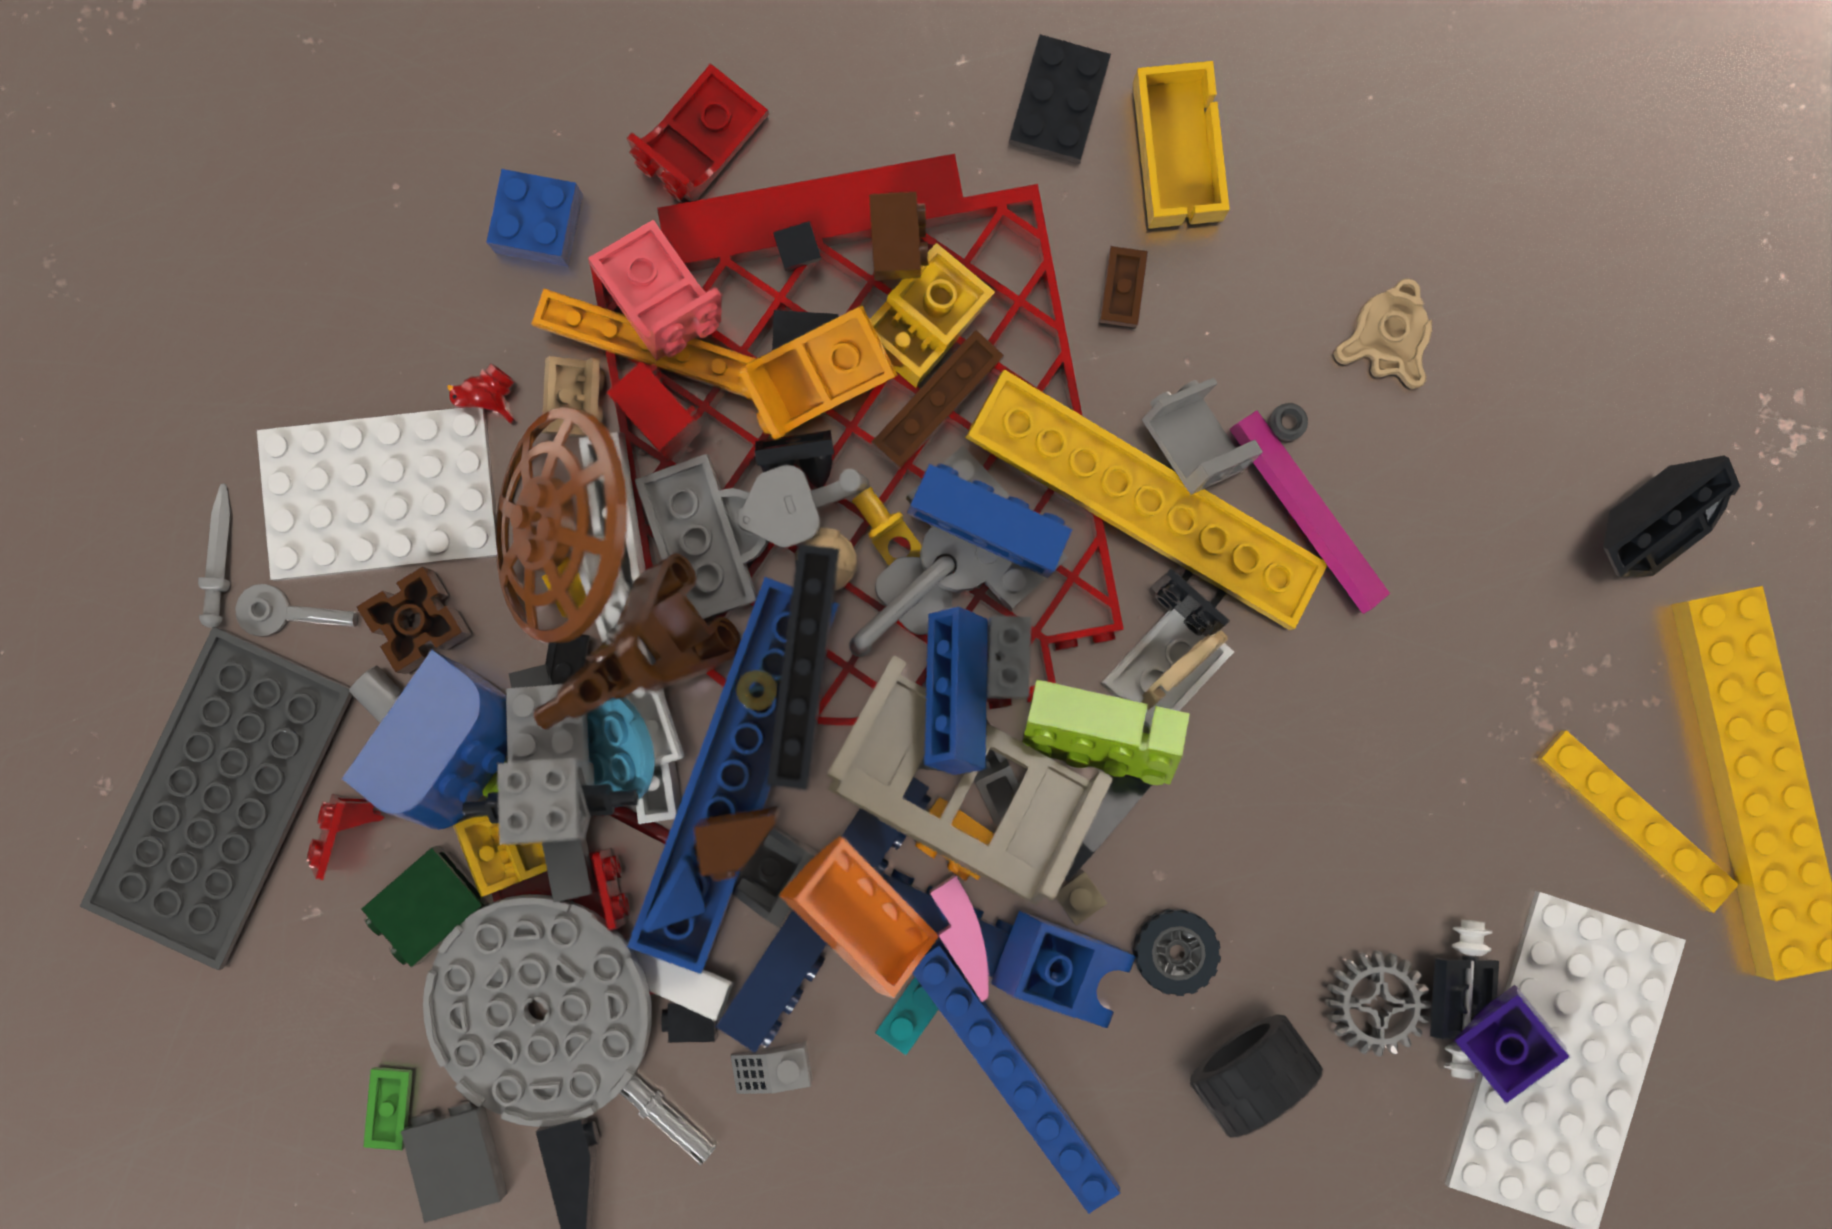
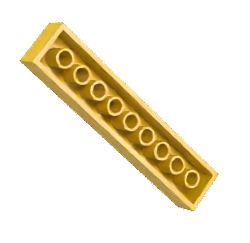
M1763 586L1671 604L1735 881L1739 884L1737 892L1756 975L1769 980L1779 981L1831 970L1832 880Z

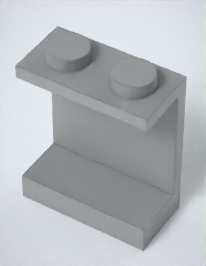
M1214 377L1201 383L1193 380L1173 395L1169 391L1160 394L1151 401V410L1142 418L1143 423L1190 495L1244 471L1263 453L1256 440L1235 448L1204 401L1207 394L1218 384Z

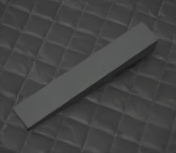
M547 664L509 673L511 688L553 685ZM586 838L584 840L542 843L554 903L589 895L598 890Z

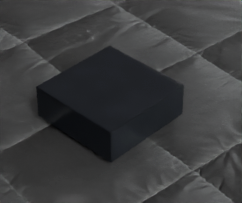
M810 221L773 232L785 272L821 260Z

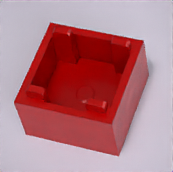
M641 361L606 393L662 456L669 461L702 431L697 424L702 418L696 413L697 410L692 405L685 409L661 383L664 376L660 372L654 375L659 370L654 363L647 368Z

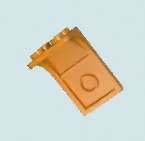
M863 305L741 367L739 369L741 377L738 378V382L744 395L748 399H753L759 411L756 416L760 427L766 434L770 433L776 440L813 417L896 377L897 373Z

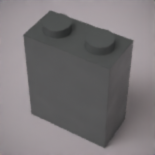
M466 1101L450 1106L448 1108L449 1114L435 1117L434 1111L412 1117V1124L401 1131L424 1223L500 1202L508 1194L485 1107H472L471 1101Z

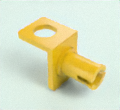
M872 487L867 488L852 500L853 504L857 506L872 527L868 534L869 540L888 566L897 559L890 555L888 551L889 542L895 537H904L909 541L911 550L906 557H920L921 544L903 521L902 513L899 511L896 514H890L874 493Z

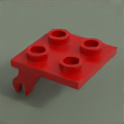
M331 794L329 803L322 802L317 818V824H320L319 829H321L319 840H311L306 861L309 862L308 866L311 867L315 879L324 880L337 832L373 821H382L385 818L384 815H381L380 810L373 809L375 806L366 798H348Z

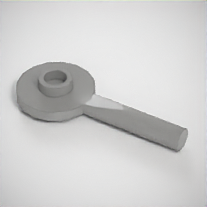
M267 584L253 585L244 590L239 596L235 607L236 619L240 627L248 634L258 637L274 635L285 626L287 620L352 627L356 626L358 614L354 611L291 606L283 592L277 587Z

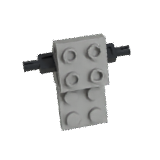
M563 684L506 689L508 763L498 764V792L488 793L486 801L464 802L462 806L465 819L488 816L491 823H499L500 844L515 845L584 840L591 816L612 815L615 807L638 806L639 795L637 789L613 791L610 784L594 785V765L589 762L587 714L578 719L568 717L555 724L549 730H544L537 725L533 716L534 709L557 697V692Z

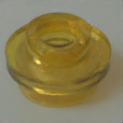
M749 671L740 678L737 684V696L740 702L749 709H764L776 697V683L772 676L765 671ZM759 682L764 686V694L761 697L751 695L750 686L752 683Z

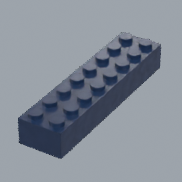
M913 777L902 798L925 810L932 799L926 794L930 787ZM860 808L841 837L881 876L889 861L884 859L885 855L891 847L898 851L907 835ZM792 910L716 1025V1028L756 1053L760 1045L766 1048L769 1047L783 1024L777 1019L782 1012L790 1015L804 992V990L799 988L804 978L810 982L814 979L825 960L820 954L826 945L830 947L794 910Z

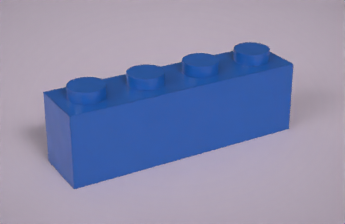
M928 465L906 514L1046 578L1055 571L1073 530L1064 525L1065 521L1062 518L1051 513H1044L1043 515L1029 509L1030 505L1019 498L1009 496L1006 499L993 493L994 488L982 481L973 480L971 483L958 477L959 473L955 469L947 465Z
M959 606L928 614L924 765L952 775L986 769L988 619Z
M894 869L892 875L884 871L882 878L937 934L950 924L930 894V890L935 887L929 885L925 891L912 885L915 878L900 870ZM972 905L985 944L989 976L993 977L1013 925L999 918L996 924L982 918L984 911ZM938 937L937 940L934 942V944H933L932 946H934L935 944H937V943L940 942V941L942 942L943 945H944V943H943V941L941 940V938Z

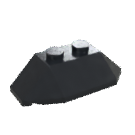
M1723 455L1670 465L1609 511L1603 548L1617 576H1654L1714 529L1726 510L1731 495H1735L1740 488V483L1729 457Z

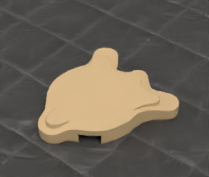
M1402 279L1394 288L1370 298L1361 308L1356 318L1352 336L1334 350L1335 359L1340 364L1346 365L1363 357H1368L1372 361L1371 373L1374 377L1381 378L1388 375H1397L1410 389H1417L1423 386L1426 381V374L1422 366V356L1432 333V320L1428 319L1427 313L1423 308L1424 303L1420 297V286L1412 279Z
M1221 630L1212 636L1208 634L1204 639L1200 640L1142 695L1144 699L1141 703L1148 704L1147 710L1149 711L1166 696L1160 688L1161 686L1167 691L1172 687H1176L1228 640V636Z

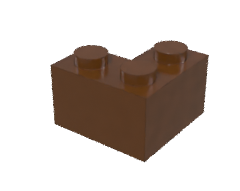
M917 192L869 194L874 280L921 278V266H928L927 242H919V237H926L925 204H917Z

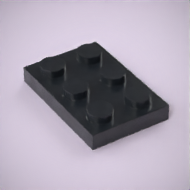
M1039 34L1008 144L1080 164L1111 54Z

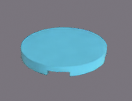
M613 697L587 713L589 762L594 765V785L610 784L613 791L637 789L640 799L647 792L653 778L654 751L648 728L635 706L625 697L620 699Z

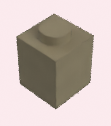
M1082 869L1068 882L1065 880L1062 883L1055 897L1076 926L1107 904L1106 900Z

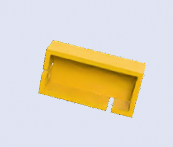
M1213 61L1137 68L1133 80V91L1148 227L1180 226L1186 217H1189V225L1223 221L1230 207L1218 101L1213 102L1217 95Z

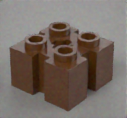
M423 566L396 582L401 591L395 595L381 591L356 606L370 631L374 634L385 635L388 642L380 647L396 673L408 674L420 667L429 654L428 650L434 646L437 649L447 650L472 635L457 609L443 606L441 600L448 597V594L434 571ZM413 613L421 617L417 628L409 626V623L413 621L410 617Z

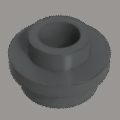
M1294 403L1279 405L1270 416L1271 430L1277 438L1284 441L1298 439L1305 433L1308 426L1306 412L1302 407ZM1289 416L1294 420V427L1292 429H1287L1282 425L1283 417Z

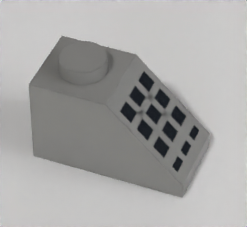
M807 1041L759 1049L756 1053L747 1051L731 1054L737 1094L777 1093L811 1087L813 1077Z

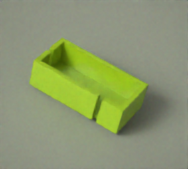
M1036 680L1022 743L1049 758L1066 761L1068 765L1075 768H1087L1089 766L1103 769L1105 773L1115 777L1129 775L1141 778L1142 781L1151 785H1162L1164 783L1170 785L1183 755L1190 713L1155 706L1150 734L1142 732L1148 704Z

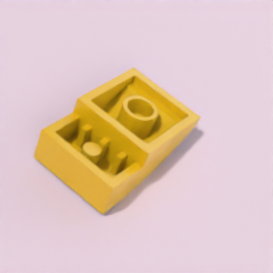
M936 243L928 251V266H921V278L903 279L887 296L886 302L870 318V321L895 371L916 388L964 333L992 298L995 291Z

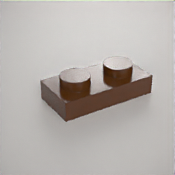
M1116 246L1110 247L1099 323L1137 328L1148 251Z

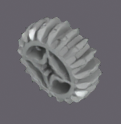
M1374 950L1370 962L1368 956L1361 952L1358 954L1359 966L1352 960L1347 959L1344 961L1345 967L1349 970L1347 974L1335 970L1334 976L1341 980L1339 986L1330 983L1327 985L1329 991L1336 993V998L1325 999V1005L1337 1008L1336 1011L1327 1015L1328 1021L1340 1022L1334 1029L1335 1034L1338 1036L1347 1034L1345 1044L1349 1047H1353L1359 1042L1358 1051L1362 1054H1367L1372 1046L1374 1055L1382 1057L1386 1045L1388 1051L1395 1055L1398 1053V1041L1409 1048L1412 1046L1411 1040L1408 1038L1410 1033L1418 1037L1422 1036L1423 1032L1421 1029L1415 1027L1418 1020L1423 1023L1429 1022V1017L1420 1013L1421 1008L1427 1009L1432 1006L1429 1000L1420 999V996L1426 994L1429 988L1425 984L1415 985L1421 979L1422 974L1417 970L1408 973L1411 968V962L1405 959L1397 965L1398 956L1394 953H1389L1384 960L1382 952ZM1384 973H1390L1399 980L1406 997H1398L1389 993L1388 983L1384 981ZM1372 974V978H1368L1366 990L1361 994L1351 995L1357 983L1364 977ZM1377 995L1391 1002L1385 1003L1383 1008L1379 1006L1380 1011L1366 1005L1371 1004L1372 999L1377 1000L1375 997ZM1350 1009L1366 1012L1368 1024L1372 1025V1034L1361 1031L1355 1025ZM1396 1012H1404L1401 1020L1393 1028L1384 1032V1029H1388L1390 1017Z

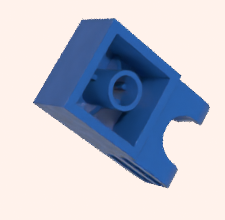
M1019 911L990 984L1012 997L1072 1018H1078L1108 1028L1114 1012L1100 1004L1097 998L1098 984L1101 978L1108 972L1115 970L1130 972L1136 956L1111 944Z

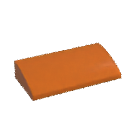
M843 837L836 838L802 868L779 895L877 993L892 998L896 996L939 937Z

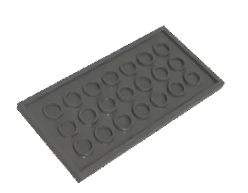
M212 627L79 907L218 971L224 969L352 697V694L349 692L350 688L218 627Z

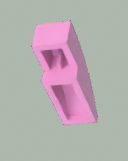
M954 874L930 890L931 896L950 923L940 930L938 935L983 1002L989 998V973L985 944L970 899L958 877Z

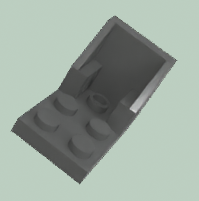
M774 825L741 869L732 895L766 921L779 928L791 909L779 895L818 852Z

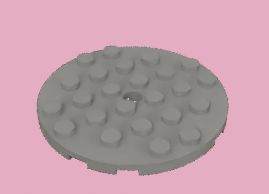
M531 894L508 897L484 906L467 917L461 925L456 926L445 938L437 950L439 952L434 960L432 969L426 977L423 996L424 1024L431 1050L440 1068L442 1066L445 1067L448 1074L457 1084L455 1088L466 1099L477 1107L483 1106L501 1115V1119L504 1121L525 1126L550 1127L592 1115L614 1099L630 1082L637 1072L648 1046L652 1023L651 997L644 971L636 954L631 948L627 947L628 942L616 929L608 930L604 918L587 907L571 900L554 903L552 896ZM535 1000L543 1005L544 1009L547 1010L544 1019L538 1020L530 1015L528 1010L530 1002Z

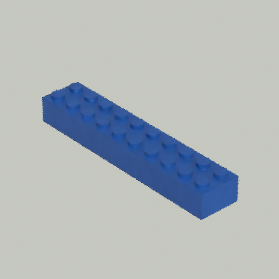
M765 577L627 945L628 948L701 974L705 968L741 870L736 872V877L714 881L711 874L701 876L693 827L702 818L764 809L772 786L767 785L793 586ZM833 602L830 630L840 606L836 602ZM684 854L690 856L693 860L706 912L650 932L644 931L641 927Z

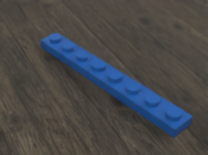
M940 941L932 946L913 971V975L1088 1214L1119 1195L1120 1186L985 1001L982 1002L942 942Z

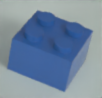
M501 169L486 243L497 254L569 267L583 198L577 183Z

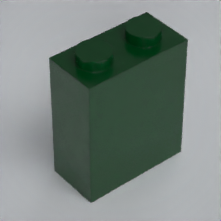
M435 846L425 852L361 910L367 916L364 919L367 926L376 935L381 936L383 934L392 946L389 949L395 959L403 965L408 963L412 968L421 964L441 946L445 938L456 926L461 925L467 917L487 906L489 901L485 897H480L476 886L441 846Z

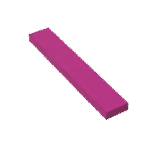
M1258 410L1231 427L1229 430L1241 446L1256 440L1263 453L1253 462L1359 610L1364 614L1373 609L1390 592Z

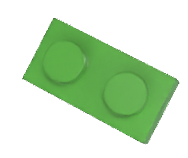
M374 1067L370 1070L363 1148L401 1151L405 1148L401 1131L408 1126L413 1070Z

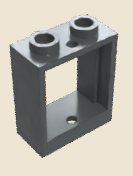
M991 616L989 618L987 698L1024 700L1029 697L1031 617ZM995 655L1000 656L1001 661L996 660Z

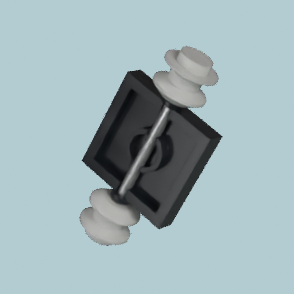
M1461 920V927H1453V930L1460 933V941L1452 944V947L1458 953L1465 954L1462 955V958H1435L1430 1037L1455 1039L1486 1005L1497 998L1499 961L1479 959L1478 957L1491 951V948L1484 944V936L1491 934L1493 931L1485 929V922ZM1456 1042L1447 1045L1445 1050L1452 1054V1062L1444 1064V1068L1450 1069L1451 1076L1475 1079V1073L1480 1071Z

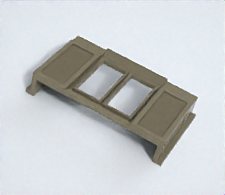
M893 655L826 775L833 779L828 790L878 817L880 821L978 876L991 880L1035 906L1044 898L1053 901L1113 778L1099 771L1091 780H1088L986 723V756L989 750L992 749L1027 769L989 845L987 846L951 825L978 771L963 774L940 819L910 803L902 797L925 756L926 689L901 675L907 663Z

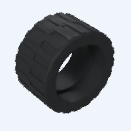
M1277 1014L1245 1028L1213 1051L1194 1070L1190 1077V1085L1228 1137L1237 1138L1263 1128L1293 1108L1317 1085L1322 1077L1323 1067L1285 1015Z

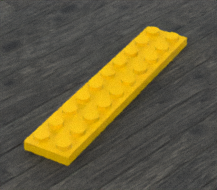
M1005 369L1000 373L965 436L967 440L1288 630L1296 628L1327 567V564L1321 558L1209 491L1203 489L1190 495L1175 471Z

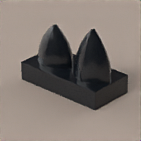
M831 430L780 437L776 440L755 441L757 466H761L763 473L784 465L794 466V460H799L802 471L815 487L821 488L826 484L831 473L832 454H834Z

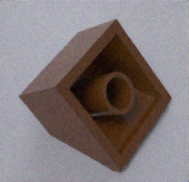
M779 806L700 819L693 828L701 876L711 874L714 881L736 877V872L745 866L776 823L780 815Z

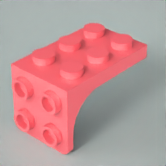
M654 220L588 257L590 266L656 361L664 356L670 358L679 354L686 347L687 342L697 336L704 338L712 334L719 327L721 322V293L717 288H713L708 292L702 289Z

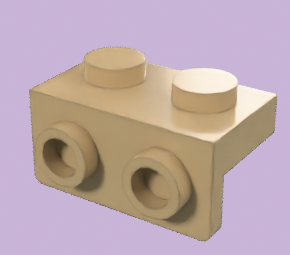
M553 356L545 358L543 414L561 407L585 410L602 423L603 411L602 407L598 406L599 391L603 389L604 370L600 369V358H590L588 360ZM564 419L553 421L542 433L557 435ZM574 425L569 435L587 437L577 425Z

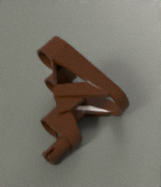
M677 553L672 554L645 570L635 579L616 626L605 635L607 640L586 657L589 663L578 670L559 688L557 697L534 709V720L540 728L549 730L555 724L568 717L578 719L611 698H623L639 688L656 693L668 686L701 676L733 658L741 642L739 632L734 624L724 617H719L708 624L703 620L686 596L696 584V574L691 563L684 556ZM638 638L641 639L656 660L652 665L638 647Z

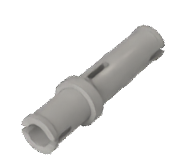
M635 1074L620 1092L639 1110L638 1115L642 1119L647 1117L672 1141L697 1161L698 1165L701 1166L716 1149L717 1146L715 1144H712L662 1099L664 1095L659 1090L654 1092Z

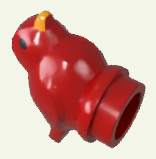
M490 363L486 370H481L480 376H471L465 379L461 385L453 386L449 384L447 386L450 402L454 406L495 411L501 414L510 424L515 420L505 402V395L510 394V388L515 381L494 364Z

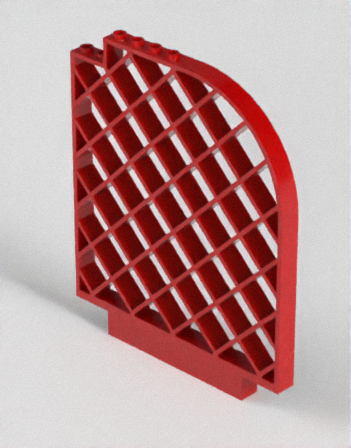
M954 153L657 208L661 231L689 271L716 267L702 287L705 292L713 288L719 290L730 274L771 302V305L742 346H739L717 330L706 336L722 348L755 359L757 357L753 353L773 326L774 310L807 312L792 302L791 299L817 263L814 262L796 268L780 292L737 264L780 256L773 232L810 221L821 258L863 286V289L847 310L849 312L861 305L865 308L874 294L886 302L887 296L893 291L882 283L883 280L875 281L874 273L870 275L829 247L872 239L869 194L917 192V204H925V229L992 217L965 258H962L927 233L926 237H919V242H927L928 251L936 243L939 244L994 290L993 297L1010 307L988 340L995 347L1018 314L1055 338L1058 357L1037 387L1000 362L990 373L998 378L1005 369L1044 393L1061 368L1068 408L1083 416L1038 184L963 197ZM1030 210L1033 226L1016 215L1015 212ZM1001 224L1038 248L1040 266L1020 295H1017L974 266V263ZM590 266L597 306L623 314L614 299L609 303L607 289ZM1042 279H1044L1050 316L1027 302ZM960 336L952 347L957 350L966 339ZM606 351L612 387L623 378L619 357L634 367L640 362ZM659 369L654 375H656L658 372L661 373L662 369ZM896 372V377L876 386L852 421H849L832 408L821 413L820 415L844 430L833 447L832 468L853 438L891 462L872 444L871 441L874 437L861 429V426L891 384L911 398L920 388H915ZM661 373L664 376L661 383L669 391L697 409L696 413L702 418L697 423L700 428L710 418L752 447L723 488L739 489L757 463L755 441L774 438L770 433L766 434L764 431L759 438H756L715 410L727 391L713 387L704 401H702ZM615 404L620 433L625 434L645 570L656 564L652 543L654 536L635 479L641 478L635 447L660 463L654 471L657 472L676 465L693 440L667 461L659 451L633 434L631 420ZM953 412L946 419V422L967 435L972 426V423L956 412ZM940 427L906 464L897 471L879 497L885 507L907 475L921 482L925 472L918 468L915 463ZM990 454L983 464L988 473L998 460V457ZM794 464L795 467L799 468L802 471V469L799 466ZM1026 475L1047 490L1034 508V512L1040 514L1054 494L1090 519L1093 541L1072 572L1062 565L1053 572V574L1065 582L1035 626L1031 625L1030 646L1034 640L1038 642L1045 681L1056 684L1049 645L1055 644L1056 651L1079 647L1077 640L1092 637L1093 644L1116 640L1115 633L1124 630L1103 519ZM807 479L811 491L818 489ZM845 498L834 503L862 522L850 539L854 550H856L872 527L857 506ZM895 537L890 541L909 554L911 550L909 541L903 537ZM769 541L761 555L752 563L748 569L752 582L760 574L778 548V545ZM796 545L783 547L793 555H795L798 549ZM1095 551L1104 594L1078 577ZM850 582L843 587L845 591L876 612L880 613L885 608L884 605ZM985 583L979 589L975 588L972 591L965 592L972 597V600L966 607L968 611L973 612L977 605L981 603L999 616H1017L986 595L989 588ZM1071 586L1108 611L1109 625L1050 636L1040 632ZM734 610L719 614L714 620L719 617L728 619ZM899 620L894 623L928 646V636L926 634L918 635L910 632ZM827 648L826 658L843 669L820 701L817 724L854 726L858 717L821 716L850 674L873 690L877 682L855 668L862 657L853 654L848 662H846ZM927 666L915 682L920 686L927 680ZM715 669L706 673L724 688L727 680L726 677ZM1035 685L1029 686L1027 703L1032 701ZM987 698L990 710L1012 706L1011 699Z

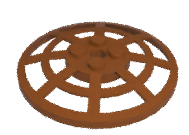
M561 407L552 409L536 419L526 430L514 450L503 479L498 502L496 560L501 589L506 604L517 624L533 639L542 642H568L581 636L593 625L612 594L624 554L628 505L621 459L606 427L595 416L585 410ZM557 419H564L553 442H542L532 447L538 435L550 423ZM574 425H577L587 435L598 458L597 461L582 470L576 456L568 447L564 446ZM548 453L541 476L533 478L532 461L536 457ZM559 459L564 463L571 476L567 483L553 477ZM522 475L523 489L515 504L512 502L516 485ZM603 476L606 499L604 540L588 535L590 509L587 486ZM575 495H576V504H577V527H576V530H574V527H575V510H574V504H573V499H572V497H574ZM509 519L513 527V543L510 548L508 544ZM570 547H573L568 565L561 576L558 567L566 558ZM586 551L601 556L591 589L583 604L578 608L568 589L579 572ZM518 558L525 567L524 586L518 580L513 568ZM536 571H545L551 585V589L542 594H535ZM517 594L525 601L526 614L518 600ZM559 601L569 620L552 630H539L536 606H549Z

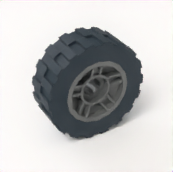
M1165 909L1159 914L1151 915L1150 919L1147 922H1143L1140 926L1141 930L1134 939L1136 944L1135 948H1133V955L1136 956L1135 964L1137 969L1152 987L1167 995L1184 996L1186 993L1194 994L1198 992L1197 990L1201 987L1205 988L1212 976L1215 977L1218 971L1216 969L1217 965L1221 961V956L1219 955V949H1221L1220 942L1215 936L1216 932L1202 917L1184 909ZM1174 945H1181L1182 951L1185 953L1183 958L1173 959L1171 957L1170 950Z

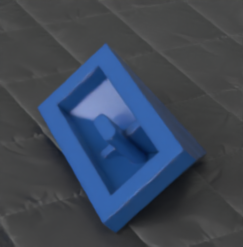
M684 854L643 923L641 929L650 932L706 912L693 860L690 856Z

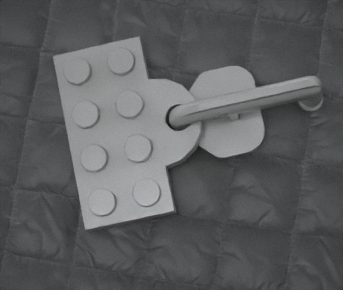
M964 446L960 447L943 463L955 469L959 473L958 477L971 483L973 480L982 481L994 488L993 493L1006 499L1010 496ZM919 485L913 491H911L906 497V500L910 504L915 496V493ZM931 525V528L923 538L920 558L899 557L878 576L875 583V591L886 607L852 637L849 643L850 651L858 657L868 655L871 651L872 643L898 620L914 634H928V614L952 608V592L972 591L983 583L1011 611L1042 583L1046 577ZM1062 553L1056 569L1068 558L1064 553Z
M708 454L635 479L661 560L677 553L684 556L694 568L696 584L686 596L703 620L756 602L757 594L747 564L761 555L769 541L780 547H790L811 539L816 535L820 527V516L817 508L859 494L869 488V480L866 476L855 469H846L841 473L838 482L811 491L805 474L799 468L784 465L761 473L750 492L735 488L721 490L710 455Z

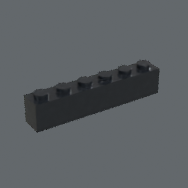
M806 544L798 545L767 785L801 790H808L840 549Z

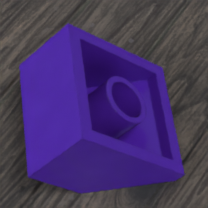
M1513 985L1486 1005L1455 1038L1458 1046L1506 1104L1570 1058L1564 1043L1516 985Z

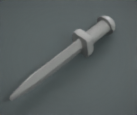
M224 483L219 487L211 512L205 577L198 578L199 587L206 591L203 615H199V620L202 625L208 628L217 627L222 622L223 617L219 616L221 592H227L230 587V581L224 579L230 523L228 489Z

